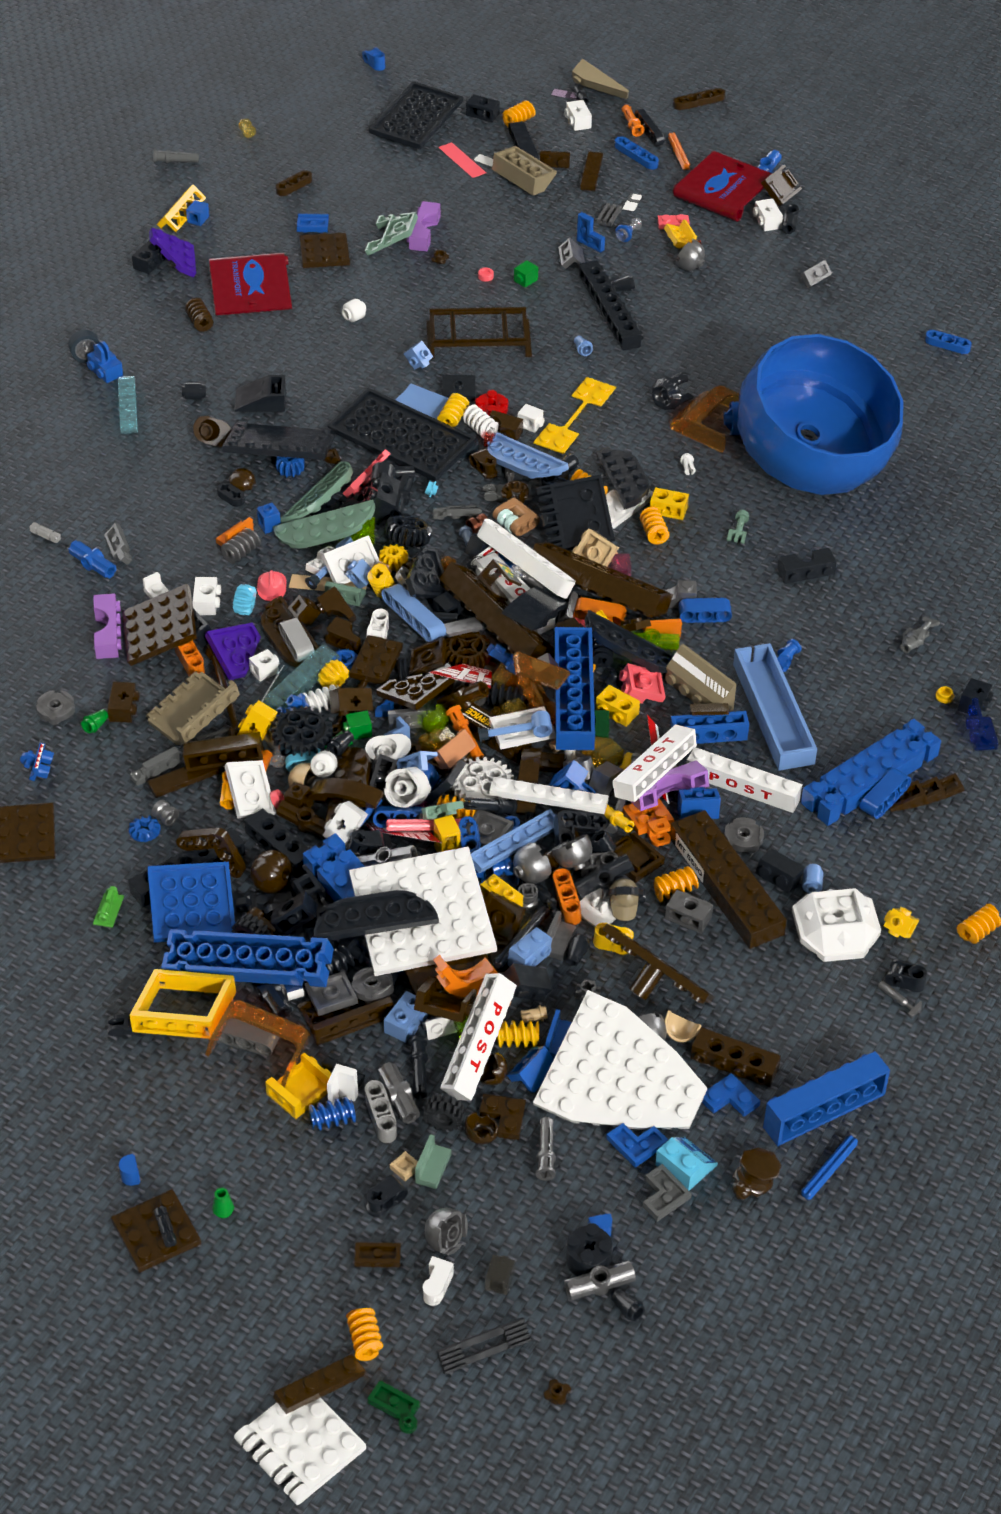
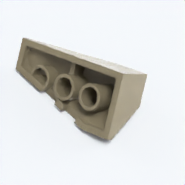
M584 59L573 69L572 79L575 83H580L582 86L624 99L628 98V89Z

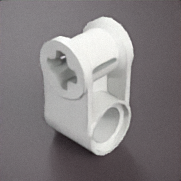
M385 609L373 611L367 628L366 638L370 635L387 639L389 615Z

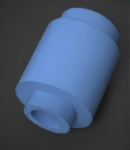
M809 864L803 872L802 888L809 894L821 892L823 887V871L819 865Z

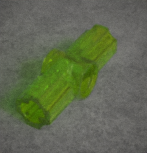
M648 629L644 633H634L662 649H679V634H660L655 629Z

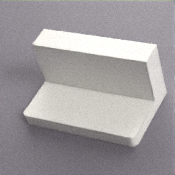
M336 1064L327 1083L328 1100L333 1106L334 1100L339 1097H347L349 1100L356 1101L358 1096L357 1069Z

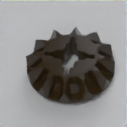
M521 481L506 483L501 491L504 502L517 498L520 502L524 503L529 495L528 486ZM512 491L515 493L518 492L519 496H516L515 494L512 495Z

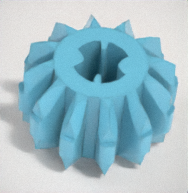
M240 584L237 587L233 601L235 613L250 615L253 612L256 600L255 587L247 584Z

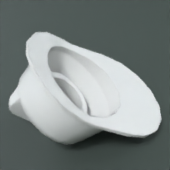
M403 734L376 736L367 742L365 750L372 760L379 754L397 760L409 753L411 741Z

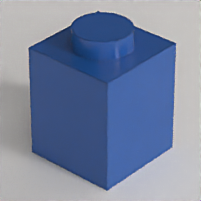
M194 200L186 209L187 223L202 226L209 217L208 203Z

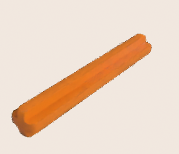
M674 132L669 133L668 140L682 169L689 170L690 163Z

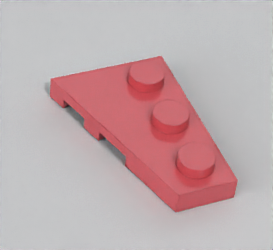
M385 449L343 494L348 498L352 493L354 495L362 489L360 485L363 484L365 486L370 481L369 476L372 473L373 466L378 462H383L390 453Z

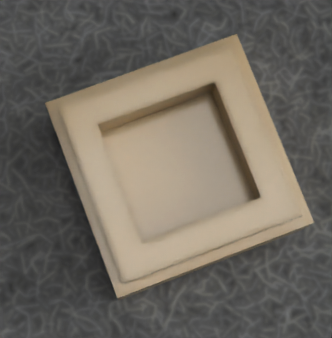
M405 1151L390 1164V1169L406 1182L415 1174L418 1161Z

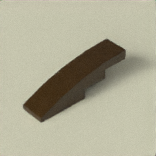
M956 773L940 780L936 776L923 783H919L916 780L910 784L909 788L889 809L891 812L937 802L965 791L964 786Z

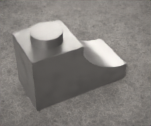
M678 580L676 586L665 590L674 594L669 608L679 609L678 604L681 600L696 598V581Z

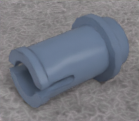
M463 526L459 530V535L463 538L465 546H467L473 533L472 528L469 526Z

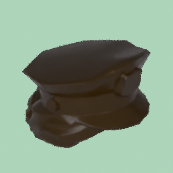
M762 1148L743 1151L739 1161L741 1165L733 1174L734 1183L732 1190L736 1198L746 1199L751 1195L758 1197L773 1187V1179L778 1177L782 1166L773 1152Z

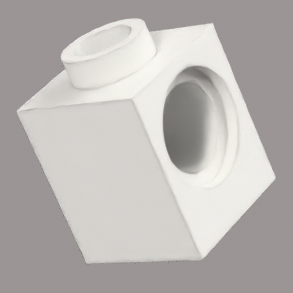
M525 404L518 412V417L523 419L524 429L535 433L539 427L543 426V410Z
M268 649L249 658L250 672L260 682L278 674L279 659Z

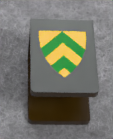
M492 559L478 577L493 596L507 602L509 599L495 583L497 578L503 574L511 583L521 586L522 583L506 564ZM497 568L495 573L489 575L492 569Z

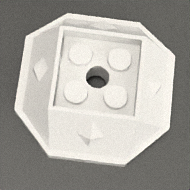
M856 888L812 892L805 895L792 907V914L800 943L817 954V957L823 962L864 958L881 933L872 899L865 897Z

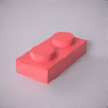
M682 214L658 216L659 230H664L666 224L680 226L683 220H687L690 225L689 217Z

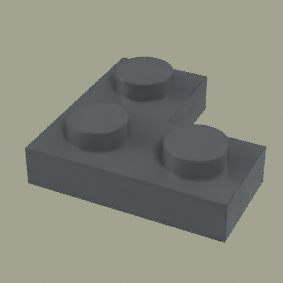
M663 1164L645 1176V1181L657 1193L643 1202V1208L657 1222L691 1199L692 1193Z

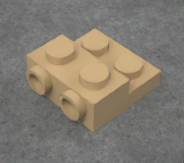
M588 528L582 534L581 542L572 552L608 567L619 547Z

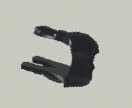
M678 372L672 378L656 380L652 385V398L655 405L663 410H675L677 406L679 407L682 403L693 399L694 396L690 393L681 396L679 388L680 384L688 382V374Z

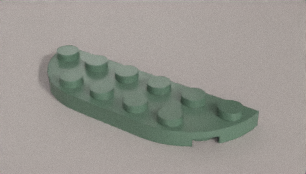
M339 462L280 517L281 523L295 521L311 512H318L322 504L330 501L333 494L339 492L344 484L351 481L350 477L353 474V469L349 462Z
M374 500L279 524L273 526L278 540L282 544L289 545L291 548L316 546L351 536L363 528L362 525L368 519L371 520L375 511Z

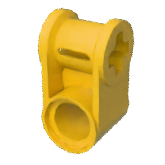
M607 923L596 925L593 944L596 948L616 952L621 955L628 954L621 949L623 944L620 943L618 945L605 937L607 933L603 931V928ZM614 926L631 939L634 938V933L629 928Z

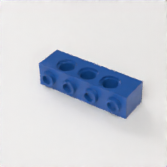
M746 711L729 712V715L671 716L670 729L674 725L695 729L696 744L748 740L749 721Z

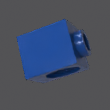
M273 502L257 508L258 525L265 534L274 531L273 526L281 524L280 512Z

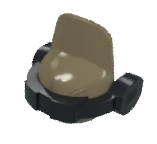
M626 878L614 881L610 889L602 888L601 892L602 902H608L610 899L613 916L620 921L633 920L636 916L638 902L644 903L646 896L645 889H639L632 880Z

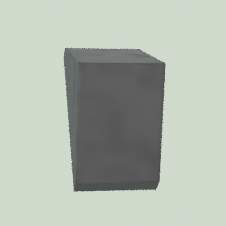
M607 761L593 769L589 786L596 791V794L609 795L613 789V780L624 770Z

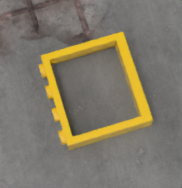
M154 969L129 1015L132 1032L214 1039L236 994L234 976ZM160 988L219 993L208 1016L148 1011Z

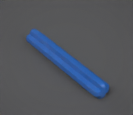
M852 1135L847 1136L802 1189V1197L807 1200H811L857 1146L858 1140Z

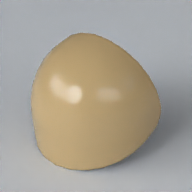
M300 763L292 768L288 776L289 787L293 782L303 785L306 774H314L311 771V763Z
M668 1010L664 1022L667 1035L676 1042L684 1043L692 1040L701 1028V1024L686 1020Z

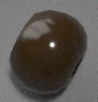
M266 850L254 859L251 867V879L258 890L267 894L279 893L290 882L292 874L291 861L285 854L277 850Z

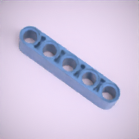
M398 583L382 590L381 594L384 602L427 642L446 635V628L443 622L415 597H410L409 592L401 584Z

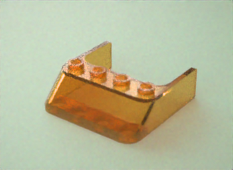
M719 385L699 394L670 421V428L721 453L724 452L726 436L704 426L701 422L719 404L729 407L730 402L739 401V393Z
M515 652L513 654L516 680L520 684L523 694L529 702V706L532 709L544 706L546 712L550 714L552 725L555 726V703L548 699L541 684L558 690L570 676L569 670L526 654Z
M241 1000L232 1001L210 1037L205 1055L210 1056L231 1018L246 1022L286 1039L296 1046V1052L285 1071L281 1083L285 1088L301 1057L300 1055L309 1042L310 1031L300 1024Z

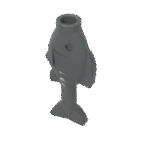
M924 616L923 625L920 628H908L903 633L901 650L904 653H909L911 650L923 645L925 638L929 636V631L927 630L930 627L940 625V621Z

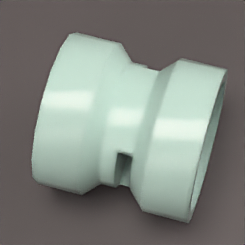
M504 509L499 513L497 522L501 526H505L508 532L512 533L510 526L519 517L513 515V512L509 509Z

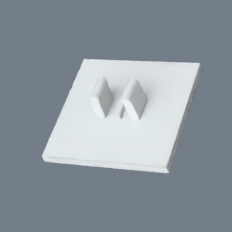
M601 888L586 895L580 901L582 919L594 927L599 923L611 924L616 920L612 913L610 899L608 902H602Z

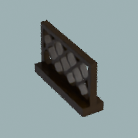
M390 996L370 1004L358 1000V1004L355 1005L361 1006L360 1008L352 1010L354 1007L352 1005L347 1009L342 1008L329 1012L328 1016H318L316 1010L314 1013L305 1011L308 1008H314L311 1000L298 1004L297 1008L311 1030L314 1041L318 1046L384 1021L393 1008V1001ZM335 1012L341 1013V1015L333 1017ZM315 1020H321V1021H322V1022H319V1023H317V1024H314Z

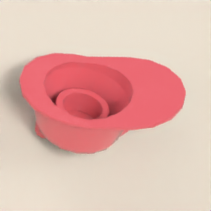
M273 570L263 573L258 578V595L265 601H272L279 596L283 597L286 592V577L282 573Z

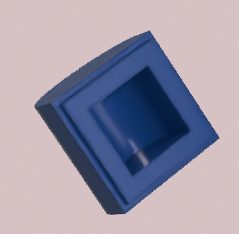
M135 1155L124 1156L119 1161L122 1182L129 1186L140 1184Z
M611 1213L589 1217L588 1224H597L599 1228L611 1236Z

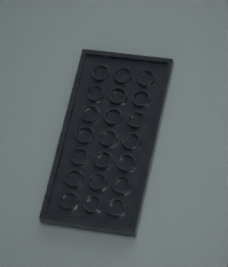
M367 388L327 425L328 428L335 431V434L378 455L386 449L390 453L387 459L401 466H414V472L433 481H437L476 443V437L371 388Z

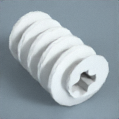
M471 405L465 410L463 415L464 423L482 438L489 439L498 432V422L482 411L481 408H478L477 405Z
M330 685L329 689L323 687L322 691L316 689L315 693L309 691L308 696L306 693L302 694L305 695V700L311 706V710L313 711L315 708H318L320 713L322 706L328 711V705L330 704L329 691L337 689L339 686Z

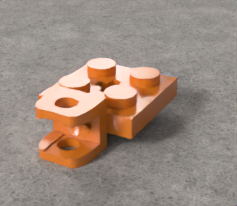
M660 798L658 799L657 806L640 811L633 804L623 807L622 813L626 818L634 822L633 829L638 835L647 833L648 839L656 847L671 842L668 832L671 830V823L674 822V818Z

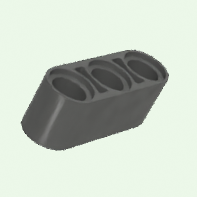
M232 1016L224 1017L215 1035L221 1043L264 1056L272 1055L280 1039V1034L275 1029Z

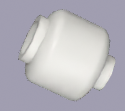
M355 298L343 305L342 315L347 321L355 322L366 314V305L359 299Z
M320 751L311 760V771L318 777H328L337 768V758L330 751Z

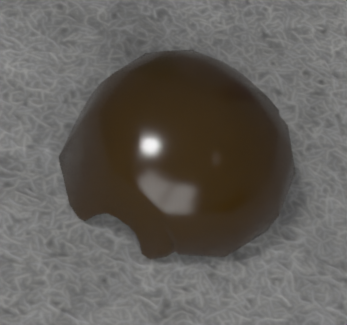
M238 468L230 475L229 483L244 492L252 490L253 485H256V479L250 470Z
M494 1052L488 1057L489 1060L486 1062L483 1074L479 1080L485 1085L500 1084L505 1079L508 1071L506 1059L502 1054Z
M473 1112L466 1117L465 1132L471 1142L488 1144L497 1138L499 1127L496 1121L491 1119L489 1115L486 1114L484 1117H479L477 1112Z

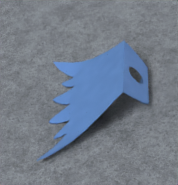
M410 384L395 400L437 419L448 398Z

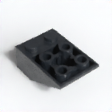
M267 375L236 389L235 412H285V375Z

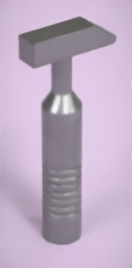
M884 981L879 983V989L901 1006H906L910 1009L908 1017L911 1019L921 1010L922 1001L913 1007L905 997Z

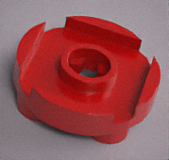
M489 390L487 393L476 398L475 405L489 416L492 410L507 414L509 400L505 396L498 394L495 390Z

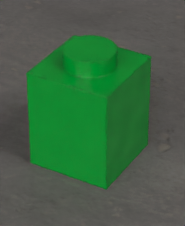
M526 260L514 268V282L526 288L538 280V266Z
M368 710L345 715L346 722H343L344 732L350 731L354 735V740L372 737V723Z

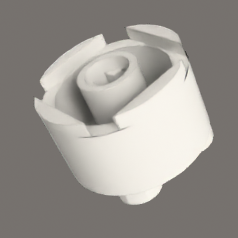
M417 767L396 769L390 772L385 780L386 788H384V793L387 800L392 805L402 808L421 804L431 791L427 776Z

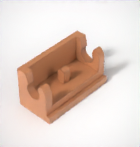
M462 729L449 742L436 751L438 756L434 757L440 769H449L476 747V744L466 729Z

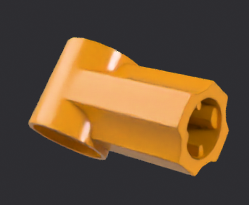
M225 771L222 774L223 783L220 806L232 810L235 806Z

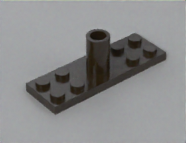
M607 923L603 928V931L607 933L605 936L607 939L618 945L620 943L623 944L622 949L635 957L638 955L647 961L629 987L639 997L647 1000L662 976L666 974L674 980V986L685 992L687 990L690 991V997L702 1004L704 1002L711 1003L714 999L712 994L616 927Z

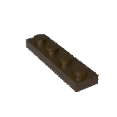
M350 1354L274 1391L273 1398L285 1414H288L363 1377L365 1369L355 1356Z

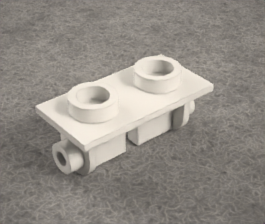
M442 1017L431 1020L426 1019L423 1022V1028L427 1032L428 1040L463 1031L467 1018L462 1023Z

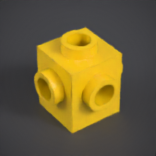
M900 907V909L893 908L887 912L884 918L886 921L884 927L888 928V933L895 937L910 938L919 920L911 916L912 912L904 907Z

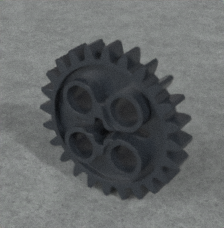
M293 706L292 711L286 709V713L279 712V717H275V721L271 722L272 727H270L271 740L274 741V745H279V750L285 749V754L291 751L293 756L296 753H300L301 757L304 753L310 756L311 751L317 754L318 748L324 750V745L329 743L333 735L332 721H329V716L324 717V712L318 713V708L312 711L311 706L307 709H304L303 706L300 709Z

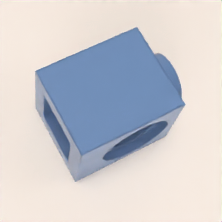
M363 558L358 561L353 560L347 566L348 570L345 575L357 588H363L369 583L367 575L372 568Z

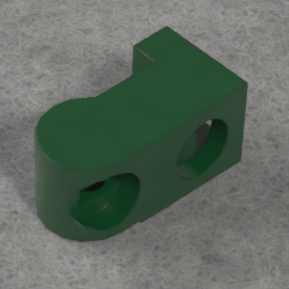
M594 710L595 745L603 747L609 741V710Z

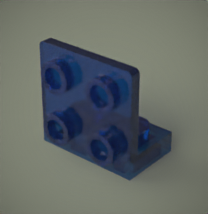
M973 698L972 705H969L968 709L969 718H966V728L970 730V742L973 743L975 751L998 750L999 743L991 717L982 716L978 699Z

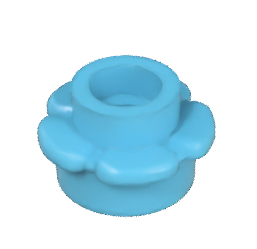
M429 481L425 494L429 495V497L436 495L439 487L436 485V481Z

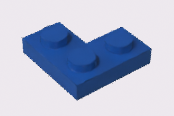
M581 212L578 214L577 241L601 253L605 250V237L593 231L594 218Z
M490 643L487 648L488 654L504 663L506 670L522 679L526 672L523 663L518 659L519 656L513 653L510 655L505 652L506 649L501 645L497 644L495 646Z
M732 1073L707 1089L702 1103L713 1114L728 1103L743 1117L760 1106V1100Z
M624 1123L609 1132L606 1137L635 1168L656 1154L657 1150L668 1141L655 1126L637 1137Z

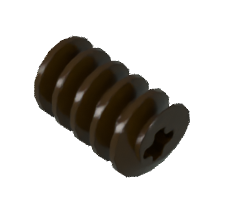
M195 297L186 303L185 311L194 327L201 332L209 330L214 322L202 299Z

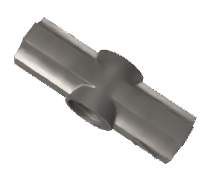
M414 845L391 850L388 847H381L375 853L360 855L357 858L367 867L418 857Z
M391 1062L383 1064L378 1069V1072L385 1086L390 1104L395 1106L403 1123L410 1124L415 1122L420 1117V1112L413 1100L408 1081L403 1080L396 1064Z
M626 1261L607 1268L605 1266H596L590 1273L565 1280L564 1285L568 1298L572 1301L591 1294L605 1295L611 1288L636 1281V1276L632 1263Z

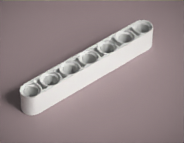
M484 519L477 534L481 540L553 593L562 598H568L576 582L573 578L496 522Z

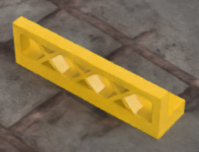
M191 185L157 225L162 228L168 224L177 232L187 220L186 202L192 204L195 200L193 193L200 199L197 201L203 202L206 197L194 185ZM179 210L184 211L185 217L180 216ZM171 219H177L178 225L176 226Z

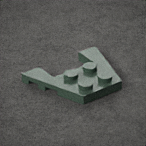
M416 212L402 213L397 217L391 214L386 218L384 215H380L376 225L378 229L386 227L382 239L368 242L365 249L366 254L371 255L411 236L418 219Z

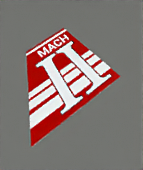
M460 664L429 672L471 684L481 680L486 682L488 687L491 688L492 671L469 666L468 664Z
M365 823L372 831L379 830L382 833L441 843L430 831H387L386 828L377 827L374 823Z

